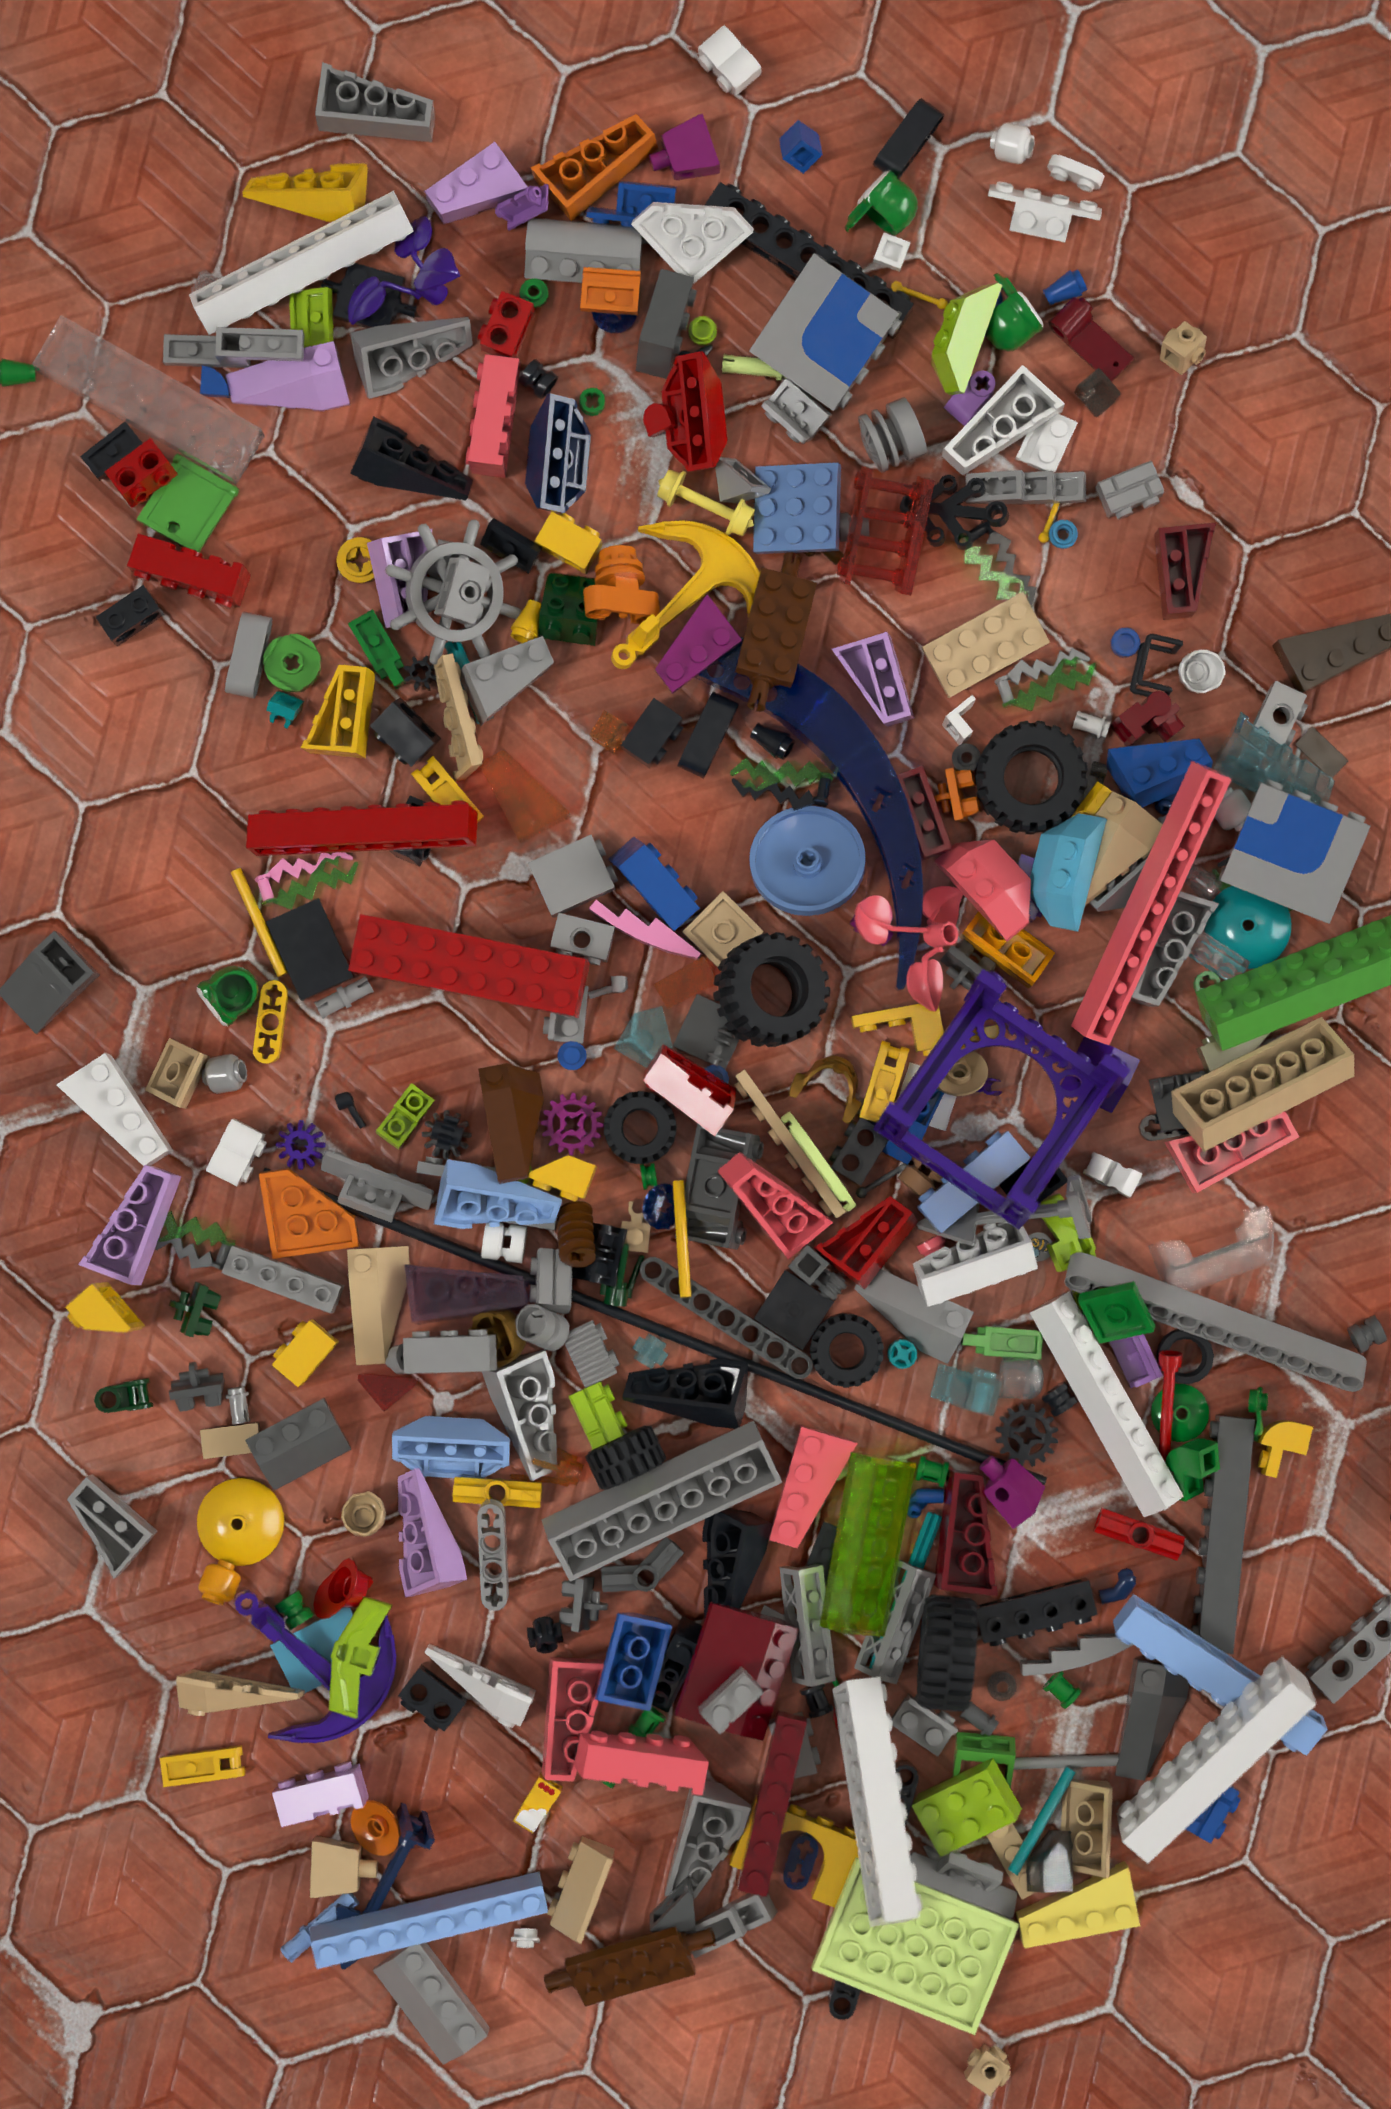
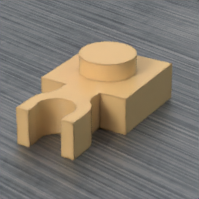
M629 1201L628 1211L631 1215V1222L622 1221L621 1225L622 1229H627L625 1243L629 1245L628 1251L648 1253L651 1224L642 1223L643 1217L648 1210V1203H644L643 1211L637 1214L633 1211V1202Z

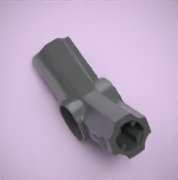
M665 1537L640 1564L601 1567L602 1591H651L681 1558L684 1551L670 1538ZM641 1570H650L654 1574L653 1582L642 1584L637 1577Z

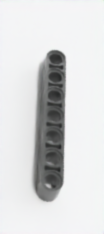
M649 1257L642 1262L640 1274L652 1286L793 1378L804 1379L811 1374L813 1363L806 1353L691 1278L692 1297L680 1298V1294L673 1293L669 1288L670 1281L673 1278L679 1277L676 1268L657 1257ZM655 1261L660 1264L662 1272L659 1277L650 1278L646 1275L645 1267L649 1262ZM700 1293H704L710 1298V1305L705 1310L697 1309L693 1303L694 1297ZM724 1309L731 1310L735 1315L734 1322L729 1326L721 1325L718 1321V1314ZM753 1325L759 1330V1336L755 1341L748 1342L743 1338L742 1331L746 1326ZM773 1341L780 1342L783 1346V1353L777 1358L770 1357L767 1354V1346ZM802 1357L807 1361L808 1367L805 1372L797 1374L791 1369V1363L795 1358Z

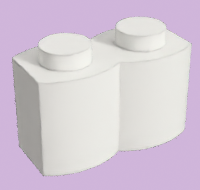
M724 25L698 47V55L700 56L698 61L707 72L712 70L718 76L716 79L717 83L726 93L731 91L737 96L762 74L761 65Z
M231 1119L206 1171L235 1186H240L242 1182L247 1183L254 1171V1168L251 1167L254 1157H260L267 1145V1142L264 1141L266 1134L236 1119Z

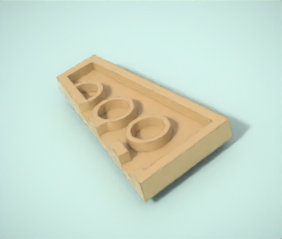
M452 653L442 655L438 659L437 664L434 665L440 701L442 703L446 702L447 706L444 709L443 720L445 728L451 730L452 734L451 745H448L450 757L456 756L458 771H453L454 781L465 780L482 765L483 751L481 746L477 745L475 721L470 717L467 708L468 695L462 689L460 666L455 662Z

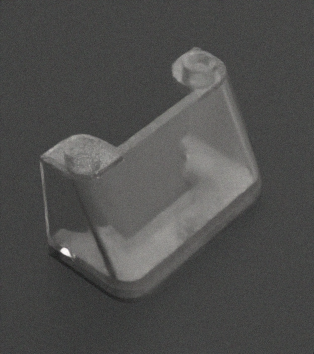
M1254 1206L1243 1210L1244 1221L1240 1227L1234 1229L1239 1242L1195 1258L1192 1257L1190 1249L1182 1241L1173 1240L1166 1243L1159 1241L1148 1245L1160 1280L1193 1292L1270 1263L1274 1256V1223L1268 1206Z

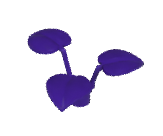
M423 215L411 222L410 224L414 232L408 234L405 239L395 242L394 246L397 256L406 258L411 255L420 268L419 274L414 281L416 290L388 281L380 283V280L375 276L366 279L355 289L349 302L348 318L352 325L359 320L369 317L380 308L386 296L384 288H391L413 295L416 299L423 297L429 303L436 306L442 303L448 294V288L444 284L461 276L456 267L453 254L446 248H441L431 253L426 258L424 264L419 259L417 251L424 249L429 244L432 235V225L426 216Z

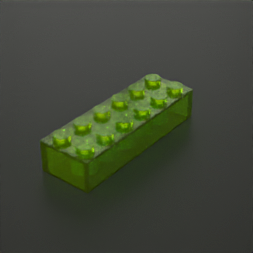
M851 1452L820 1627L843 1634L885 1637L916 1463L894 1457Z

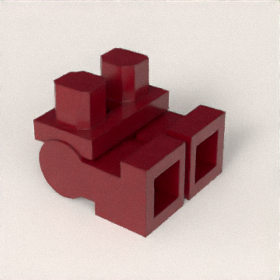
M1156 691L1150 694L1141 705L1137 702L1119 715L1110 724V727L1123 744L1128 747L1145 733L1142 727L1146 724L1145 730L1149 735L1156 731L1164 742L1176 735L1185 725L1176 715L1181 710L1178 704L1175 702L1172 705L1170 697L1165 692Z

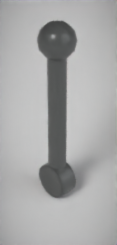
M901 1164L865 1188L859 1187L856 1190V1195L859 1198H865L869 1191L903 1171L907 1164Z

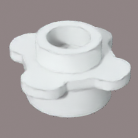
M516 1928L514 1929V1937H511V1942H517L516 1947L534 1948V1943H540V1938H537L538 1930Z

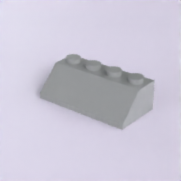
M427 1942L401 1948L373 1969L374 1973L442 2064L465 2054L488 2036L489 2025Z

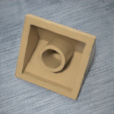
M169 1038L145 1091L179 1108L186 1109L202 1076V1070L205 1069V1064L210 1056Z

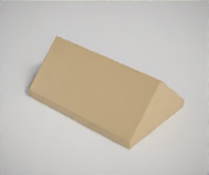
M1072 1779L1062 1797L1060 1868L1104 1878L1109 1877L1113 1788L1108 1781Z

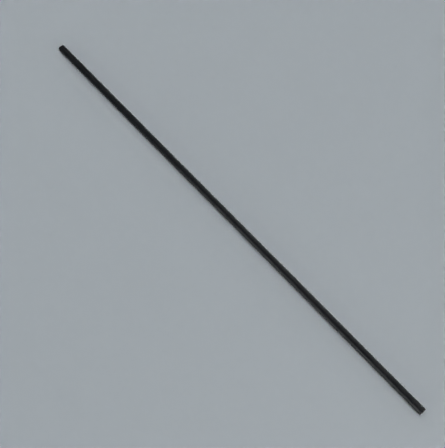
M264 1168L263 1172L271 1170L268 1168ZM318 1189L337 1203L339 1196ZM337 1203L355 1216L529 1285H535L536 1275H530L528 1271L500 1260L482 1258V1253L397 1219H393L392 1223ZM572 1289V1302L716 1359L748 1362V1371L978 1463L982 1464L984 1460L992 1456L619 1307L605 1304L604 1301ZM993 1456L999 1462L1000 1465L1006 1462L1005 1460ZM1026 1469L1045 1485L1047 1477Z

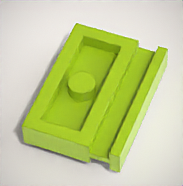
M329 287L306 289L290 294V330L304 331V348L334 341L332 289Z

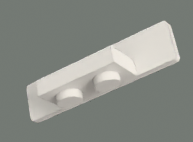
M997 182L996 185L990 184L988 196L1016 202L1009 229L1011 231L1065 242L1072 215L1094 220L1101 219L1102 209L1098 208L1097 204L1091 201L1071 202L1069 197L1060 194H1053L1052 197L1041 195V191L1033 188H1025L1024 191L1013 189V185L1006 182Z

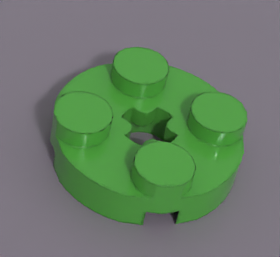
M290 634L278 637L267 646L264 652V671L269 681L282 691L303 692L314 684L321 671L322 660L316 646L302 635ZM294 656H297V662L300 664L297 669L293 668L291 671L287 670L286 658L292 659Z

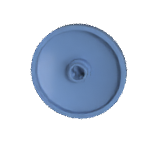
M808 806L795 811L793 808L786 809L765 822L752 842L749 861L753 882L766 901L790 914L813 916L824 914L840 907L855 894L864 876L866 857L861 836L850 821L828 808Z

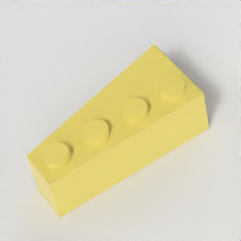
M1125 1861L1111 1868L1108 1878L1093 1875L1090 1879L1067 1887L1064 1891L1054 1896H1048L1016 1911L1021 1942L1024 1948L1140 1926L1130 1871Z

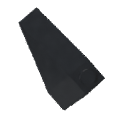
M713 1359L710 1360L709 1364L693 1366V1363L683 1364V1368L666 1370L665 1368L631 1372L629 1373L622 1398L624 1401L709 1426L737 1429L741 1426L746 1407L748 1362Z
M727 1508L705 1519L702 1537L703 1542H707V1559L703 1560V1569L708 1572V1586L704 1588V1620L710 1602L738 1609L741 1608L767 1550L772 1526L771 1522L752 1512Z

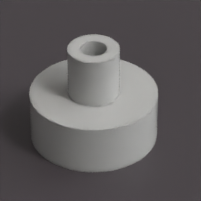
M403 1344L393 1346L385 1360L387 1367L391 1368L396 1374H404Z

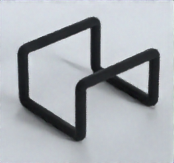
M1148 634L1145 642L1139 646L1130 691L1146 697L1153 693L1137 689L1136 684L1138 683L1140 686L1164 691L1169 696L1172 692L1171 687L1142 680L1149 649L1176 654L1183 646V641L1157 634ZM1151 640L1166 642L1175 646L1173 649L1151 644Z

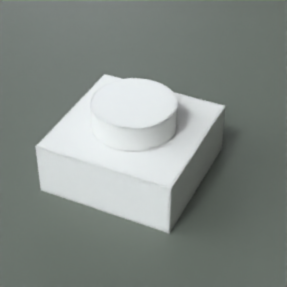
M883 233L873 262L900 272L910 242Z

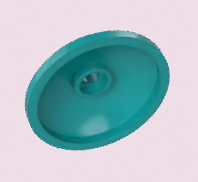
M1234 886L1224 889L1212 900L1219 904L1206 922L1204 934L1209 948L1218 959L1235 968L1255 969L1273 962L1281 955L1291 936L1292 923L1288 907ZM1245 920H1251L1254 923V928L1251 931L1244 930L1243 922Z

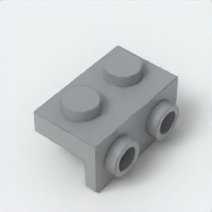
M785 378L773 395L761 405L766 410L765 415L772 422L780 423L787 429L786 434L793 441L803 444L811 441L832 415L809 393Z

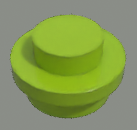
M699 316L693 319L688 328L689 337L697 345L710 344L717 335L715 322L706 316Z

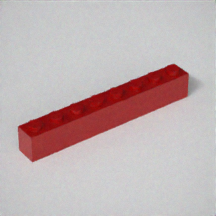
M452 801L451 805L426 802L423 803V806L414 807L410 804L400 803L396 804L394 808H385L382 805H369L368 809L343 806L340 810L332 811L328 808L318 807L314 808L311 812H303L299 809H287L286 813L261 810L258 814L248 815L246 848L256 856L476 846L478 812L465 801Z

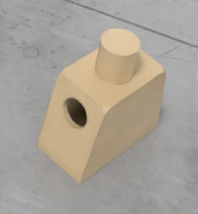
M315 1836L312 1841L310 1898L357 1892L360 1888V1878H377L378 1860H362V1846L359 1844Z

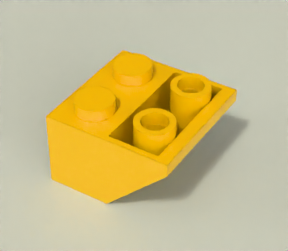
M567 1155L531 1171L528 1177L534 1179L533 1186L549 1192L551 1187L561 1190L559 1196L576 1202L579 1197L585 1199L597 1166Z

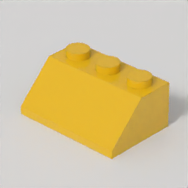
M108 1282L91 1284L65 1307L70 1312L67 1315L69 1320L77 1328L82 1326L84 1330L130 1332L140 1330L145 1326Z

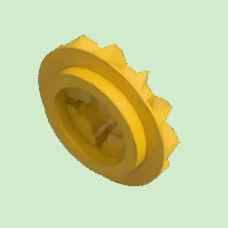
M363 537L352 538L346 541L338 551V569L350 582L363 584L374 579L371 561L363 563L362 572H360L357 564L348 562L357 559L358 549H360L364 558L370 560L367 543L372 541Z

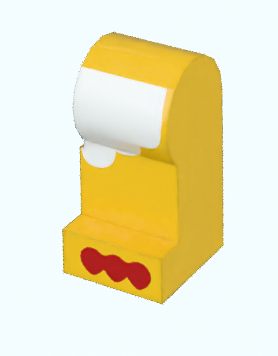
M540 1773L516 1813L513 1822L533 1834L562 1792L563 1786L553 1780H544L542 1773Z

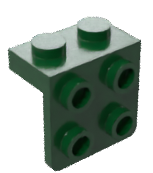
M556 573L548 574L539 614L538 637L543 636L544 639L595 646L598 619H591L585 616L583 589L595 585V579Z

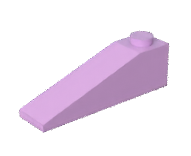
M420 1468L398 1476V1512L403 1516V1531L399 1532V1541L403 1542L404 1558L399 1559V1571L405 1597L451 1587L467 1580L461 1550Z

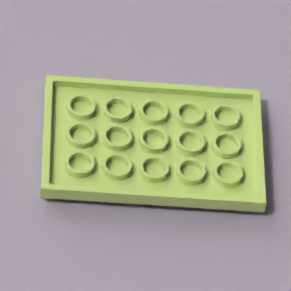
M855 1857L811 1969L975 2035L1019 1923L914 1881L915 1892L920 1895L922 1910L919 1912L920 1918L903 1923L870 1927L859 1858Z

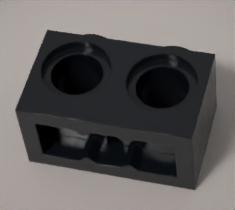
M142 585L96 616V619L110 640L118 647L165 614L149 590Z
M859 1118L857 1123L853 1120L843 1134L848 1139L843 1147L837 1145L829 1158L833 1162L831 1169L860 1186L888 1139L873 1130L874 1125L862 1118ZM866 1129L873 1134V1142L869 1146L859 1144L857 1140L859 1131ZM848 1154L856 1156L859 1161L858 1167L854 1171H847L842 1165L843 1158Z
M422 1664L398 1695L402 1699L400 1702L402 1706L412 1713L417 1710L425 1717L423 1721L429 1727L436 1731L440 1728L444 1732L468 1700ZM416 1684L424 1685L427 1689V1696L424 1698L415 1697L412 1693V1686ZM438 1702L447 1703L451 1709L450 1714L447 1716L437 1714L435 1705Z

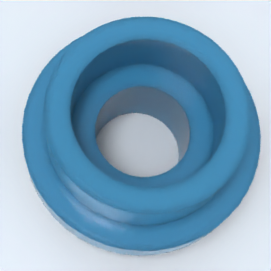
M1058 520L1049 530L1051 543L1060 549L1071 547L1078 537L1076 526L1069 520ZM1061 530L1066 531L1068 538L1060 539L1058 532Z

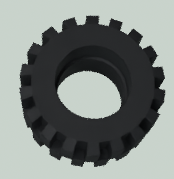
M630 1092L619 1097L609 1107L604 1119V1136L608 1146L618 1157L634 1164H648L660 1159L671 1148L677 1132L676 1119L671 1107L666 1101L651 1092ZM642 1110L649 1112L657 1121V1134L651 1142L645 1145L631 1143L623 1132V1124L626 1117L634 1111Z
M844 1313L831 1316L817 1327L816 1332L812 1336L810 1345L812 1363L820 1376L835 1386L843 1388L860 1386L862 1383L872 1379V1376L880 1369L881 1361L883 1362L884 1346L881 1336L874 1325L863 1317ZM843 1333L856 1335L864 1346V1355L861 1361L849 1368L836 1365L829 1353L832 1340Z
M642 1426L591 1450L585 1458L599 1488L607 1490L658 1467L664 1462L666 1456L652 1426Z

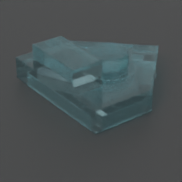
M662 1006L634 1013L614 1050L647 1068L663 1044L673 1049Z

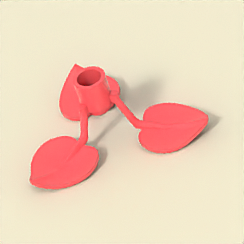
M938 886L926 891L922 897L921 911L928 918V927L892 926L890 923L893 918V911L889 902L878 895L866 897L857 904L855 909L856 927L865 941L874 945L884 944L888 938V930L893 932L923 933L924 941L931 947H934L922 956V963L915 962L909 967L906 984L914 1000L930 1011H937L942 995L943 971L937 960H929V958L938 952H942L943 946L956 943L958 939L956 923L963 894L958 888L951 886Z

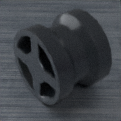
M1065 1382L1058 1384L1041 1396L1043 1402L1050 1405L1053 1417L1062 1414L1078 1402L1075 1396L1070 1395L1067 1391L1068 1386Z

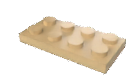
M1021 592L924 645L921 649L947 697L950 698L1050 643L1024 592Z

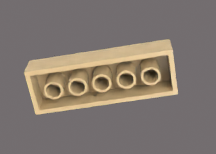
M1320 1017L1171 1091L1173 1114L1200 1148L1206 1151L1354 1077V1053L1328 1023Z

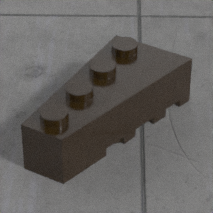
M1391 614L1280 639L1272 647L1295 690L1306 693L1390 650Z

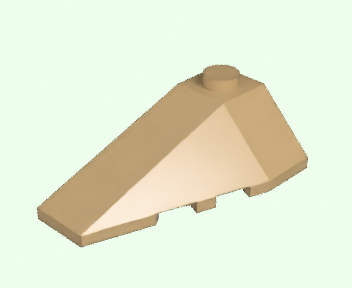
M1113 791L1095 815L1096 817L1106 818L1107 821L1085 906L1107 889V884L1118 875L1124 876L1129 872V867L1141 857L1145 859L1149 856L1163 825L1139 804Z
M409 1246L347 1250L356 1365L386 1364L385 1360L388 1357L410 1277Z
M195 1669L178 1675L176 1680L179 1708L188 1709V1714L205 1716V1712L209 1713L296 1700L303 1697L305 1690Z

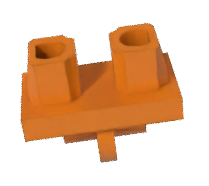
M955 768L945 769L949 793H947L946 783L938 784L939 795L934 796L936 804L941 803L942 812L947 813L951 812L949 803L951 801L954 820L959 821V823L966 822L968 817L981 812L979 798L975 796L964 799L962 790L976 786L974 771H958Z

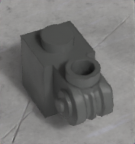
M808 1245L804 1246L788 1265L808 1285L811 1286L814 1282L819 1287L820 1295L823 1298L835 1301L838 1298V1294H841V1291L847 1287L843 1279L844 1276L839 1272L837 1274L831 1273L826 1268L829 1263Z

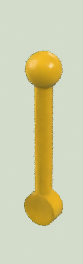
M895 281L891 285L892 291H902L910 296L933 303L939 309L943 310L948 305V301L944 298L936 299L905 288L899 281Z
M1053 504L1044 531L1038 536L1041 543L1049 541V530L1059 504Z

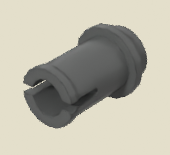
M971 1701L969 1708L960 1714L961 1718H964L981 1731V1735L986 1734L990 1736L999 1723L995 1720V1715H988Z

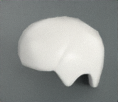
M1202 649L1195 650L1183 657L1178 668L1180 682L1187 690L1195 693H1206L1218 688L1226 674L1224 662L1219 655Z

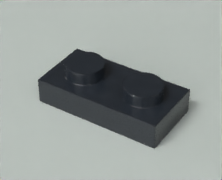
M125 421L80 457L97 479L101 481L107 476L105 473L107 469L143 443Z
M495 518L489 522L480 542L481 546L501 558L511 554L515 555L518 558L515 566L528 574L534 568L543 548Z
M823 1521L806 1566L814 1564L823 1565L825 1585L830 1587L851 1532Z

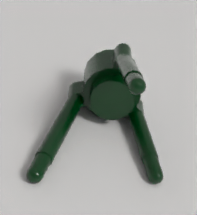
M627 1243L623 1245L616 1286L601 1284L600 1294L605 1295V1304L626 1307L627 1299L632 1298L633 1287L644 1256L639 1255L627 1285V1282H624L629 1250Z

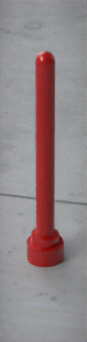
M1174 1350L1160 1351L1158 1360L1161 1371H1164L1159 1452L1164 1461H1166L1167 1455L1171 1451L1175 1372H1178L1179 1367L1182 1366L1183 1356L1181 1352Z

